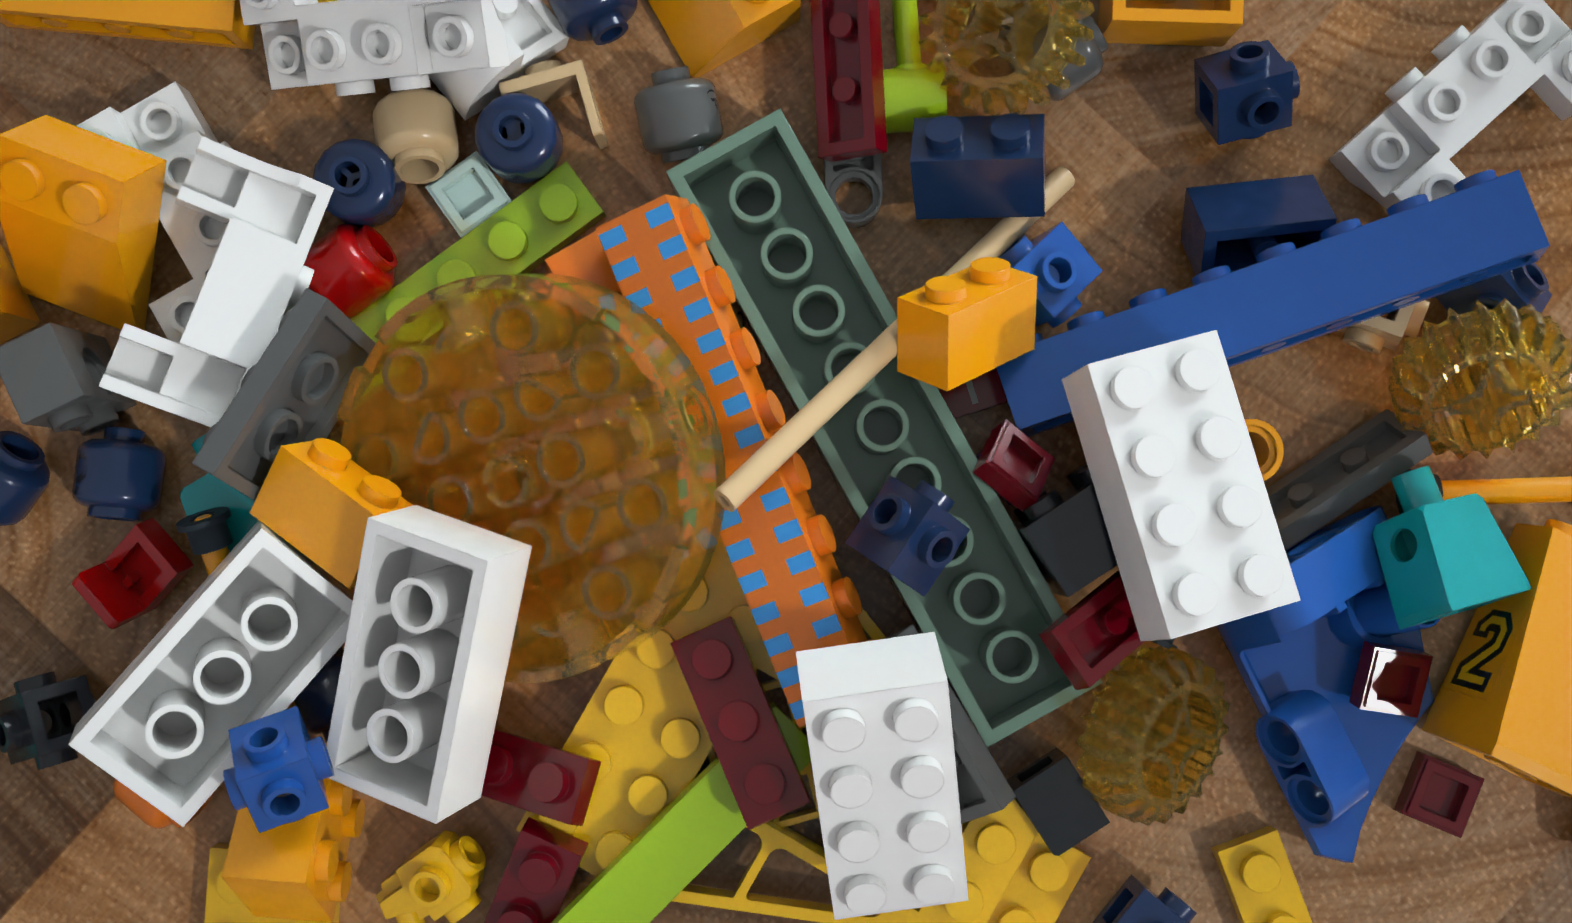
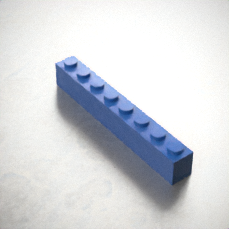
M1495 170L1476 173L1454 185L1455 193L1429 202L1426 194L1416 195L1390 206L1386 210L1388 217L1365 225L1361 224L1359 218L1349 219L1325 229L1320 233L1322 240L1296 249L1294 242L1282 243L1255 256L1257 263L1234 272H1231L1228 265L1215 267L1191 279L1193 286L1170 295L1167 294L1165 288L1151 290L1132 298L1128 302L1130 306L1128 310L1105 317L1103 311H1094L1081 315L1066 324L1068 331L1047 339L1043 338L1042 333H1035V346L1033 350L997 367L1016 427L1030 437L1074 422L1062 379L1090 363L1217 330L1228 368L1537 262L1549 248L1550 244L1520 171L1516 170L1497 177Z

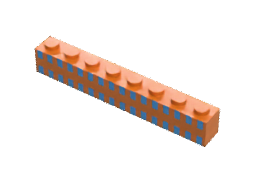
M664 194L595 227L790 709L798 728L806 724L796 652L873 641L874 639L867 640L858 618V615L862 613L859 594L851 579L847 576L842 578L832 554L837 548L833 530L824 515H816L807 490L811 488L810 475L805 462L797 452L734 512H730L722 507L714 496V491L786 424V418L779 399L772 390H765L756 368L761 363L758 346L748 329L745 327L740 328L732 309L731 303H734L736 300L733 285L725 270L719 265H714L705 242L710 240L711 235L704 215L694 203L690 204L687 198Z

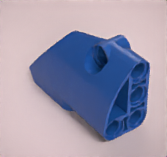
M1381 505L1363 509L1326 525L1301 540L1297 545L1286 550L1301 601L1216 626L1261 715L1255 725V734L1259 746L1313 854L1345 863H1353L1360 830L1373 797L1388 767L1409 733L1428 707L1434 702L1428 676L1418 718L1363 710L1349 703L1364 641L1424 651L1420 630L1435 626L1440 620L1437 619L1402 630L1399 629L1372 534L1375 525L1388 520Z

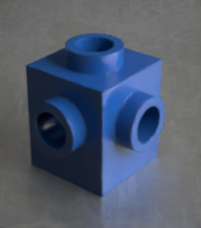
M1063 222L1058 223L1031 241L1026 235H1023L999 257L1009 261L1011 268L1037 276L1035 327L1047 322L1052 328H1055L1070 318L1082 306V302L1077 296L1103 271Z
M297 706L228 730L234 767L223 771L225 786L234 809L238 811L247 807L259 833L286 823L296 822L305 816L329 808L323 779L334 776L332 762L322 736L310 738Z

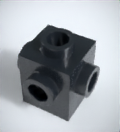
M53 671L14 682L16 694L0 700V751L8 753L10 764L34 758L37 770L77 759V751L68 745L76 724L96 703L90 691L86 675L57 682Z

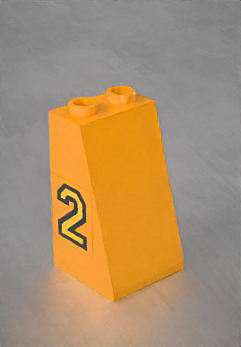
M1547 519L1544 526L1516 523L1508 539V544L1532 589L1476 609L1421 730L1527 782L1572 798V525L1555 519Z

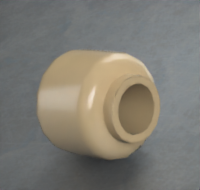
M427 88L390 92L378 101L373 110L375 145L379 146L393 161L394 168L402 181L412 184L430 183L442 177L444 172L455 164L459 157L455 109L445 96Z

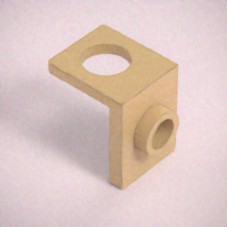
M558 60L542 61L527 67L524 70L525 76L498 84L501 95L525 93L539 99L542 103L581 92L592 134L599 148L609 147L591 81L582 60L563 65Z

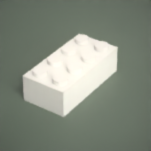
M1217 330L1090 363L1062 379L1140 641L1174 639L1301 601Z
M418 505L368 517L326 746L334 769V776L329 777V779L434 824L481 798L532 549L531 545Z
M258 520L75 726L68 745L184 827L224 781L223 771L234 767L228 730L286 710L344 644L354 592Z
M935 632L797 651L796 659L834 920L969 901L948 680Z

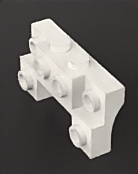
M239 0L244 26L260 25L271 90L335 83L336 96L376 93L374 79L389 78L391 91L430 87L429 74L510 66L506 32L497 16L492 0H337L318 3V0Z
M1505 0L1472 31L1469 32L1463 25L1459 26L1431 51L1438 59L1433 66L1424 74L1415 66L1384 93L1392 102L1329 158L1331 163L1350 183L1370 195L1386 210L1397 202L1421 194H1426L1430 202L1455 193L1454 185L1466 178L1449 159L1529 87L1561 121L1571 117L1572 29L1560 19L1544 0Z
M175 81L121 113L112 107H108L78 124L77 127L167 160L159 220L193 279L150 303L149 307L168 340L179 343L227 224L175 203L201 136L219 143L190 92ZM226 141L220 143L232 149ZM288 302L283 316L289 309L295 306L294 303Z
M201 136L175 203L226 223L227 226L179 343L124 323L99 387L210 428L219 422L240 390L245 374L253 365L257 364L278 332L279 324L288 302L296 304L304 290L310 285L314 269L304 266V262L334 188L305 175L263 162Z

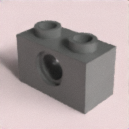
M50 322L0 346V376L22 424L52 428L54 432L79 431L83 436H89L104 431L105 427L115 426L120 422L118 413L137 405L133 399L99 387V383L113 354L105 337Z

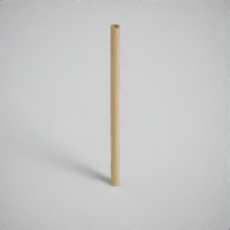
M1057 167L1046 177L1045 213L1075 184L1074 176L1064 167ZM1004 217L942 276H949L970 267V263L978 258H999L1041 217ZM897 319L714 491V496L722 507L730 512H734L897 356Z

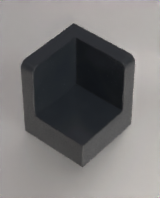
M1057 747L1007 779L1008 784L1016 795V801L1026 812L1049 850L1056 856L1063 854L1110 823L1068 756Z

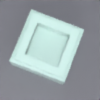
M477 151L445 172L442 177L425 186L461 238L512 201Z

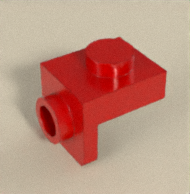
M153 517L136 524L103 563L80 572L72 581V585L107 627L116 629L156 609L194 567V564Z

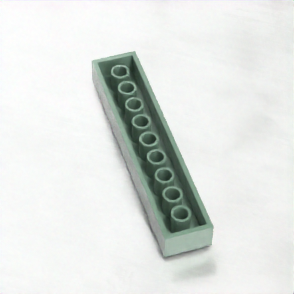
M781 108L666 171L676 196L687 198L689 203L697 205L704 215L711 235L710 240L705 243L715 266H721L727 273L735 291L736 301L747 324L796 412H798L897 319L896 313ZM895 356L824 424L811 439L858 523L890 475L913 489L923 480L955 502L948 513L968 527L970 531L957 548L953 559L942 570L926 596L923 597L888 572L886 573L920 634L935 632L948 684L986 747H989L1103 682L1100 679L1090 688L1075 690L1038 634L1064 614L997 493L973 473L978 459L938 388L897 372V356Z

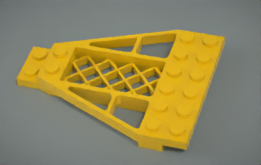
M706 499L562 748L601 761L583 826L569 825L526 811L516 828V831L520 833L528 817L589 843L579 867L595 877L698 776L697 773L707 756L710 763L717 757L670 643L731 616L736 622L755 669H759L775 678L774 680L762 683L764 690L768 691L782 687ZM862 608V613L858 615V618L864 630L874 640L885 638V635ZM788 704L792 721L797 725L793 713ZM810 762L800 774H807L816 807L778 817L751 829V831L759 835L762 843L735 891L688 884L672 902L820 923H1055L1091 857L1076 846H1073L1059 856L1052 854L1027 814L1016 800L1013 799L1003 810L962 824L969 901L834 920L831 904L749 893L748 891L767 857L776 849H784L828 874L824 847L787 827L819 818L813 771Z

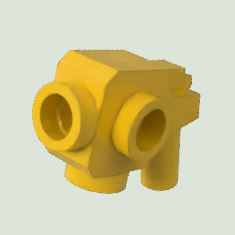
M442 831L411 853L396 871L387 876L381 883L382 889L376 894L377 902H380L379 905L385 920L395 917L397 923H426L424 918L430 915L434 922L444 915L450 923H456L482 901V897L476 889L484 880L485 854L481 846L470 836L464 835L459 838L455 832Z

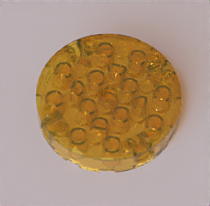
M551 273L480 275L459 279L426 292L396 312L379 329L375 335L378 342L371 350L363 366L354 367L343 393L337 419L344 421L341 445L349 450L352 455L351 460L370 474L386 478L396 484L402 492L401 497L412 505L430 509L532 546L504 682L540 683L575 676L595 668L651 638L680 612L703 579L719 539L724 507L716 500L714 491L726 480L725 457L718 422L703 382L691 361L674 338L653 317L617 292L594 282L573 276Z

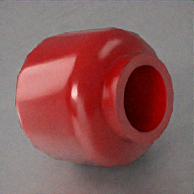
M343 223L335 226L311 245L304 262V266L314 269L308 289L328 298L348 318H352L393 289L395 282L393 269L397 267L398 261L391 246L374 228L368 225L360 228L350 223Z

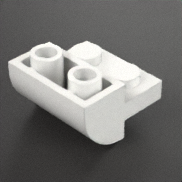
M492 0L497 16L506 32L510 66L429 74V78L465 121L480 112L493 99L502 96L498 85L500 82L520 77L524 74V70L527 67L545 61L566 48L569 37L564 33L557 18L542 0Z

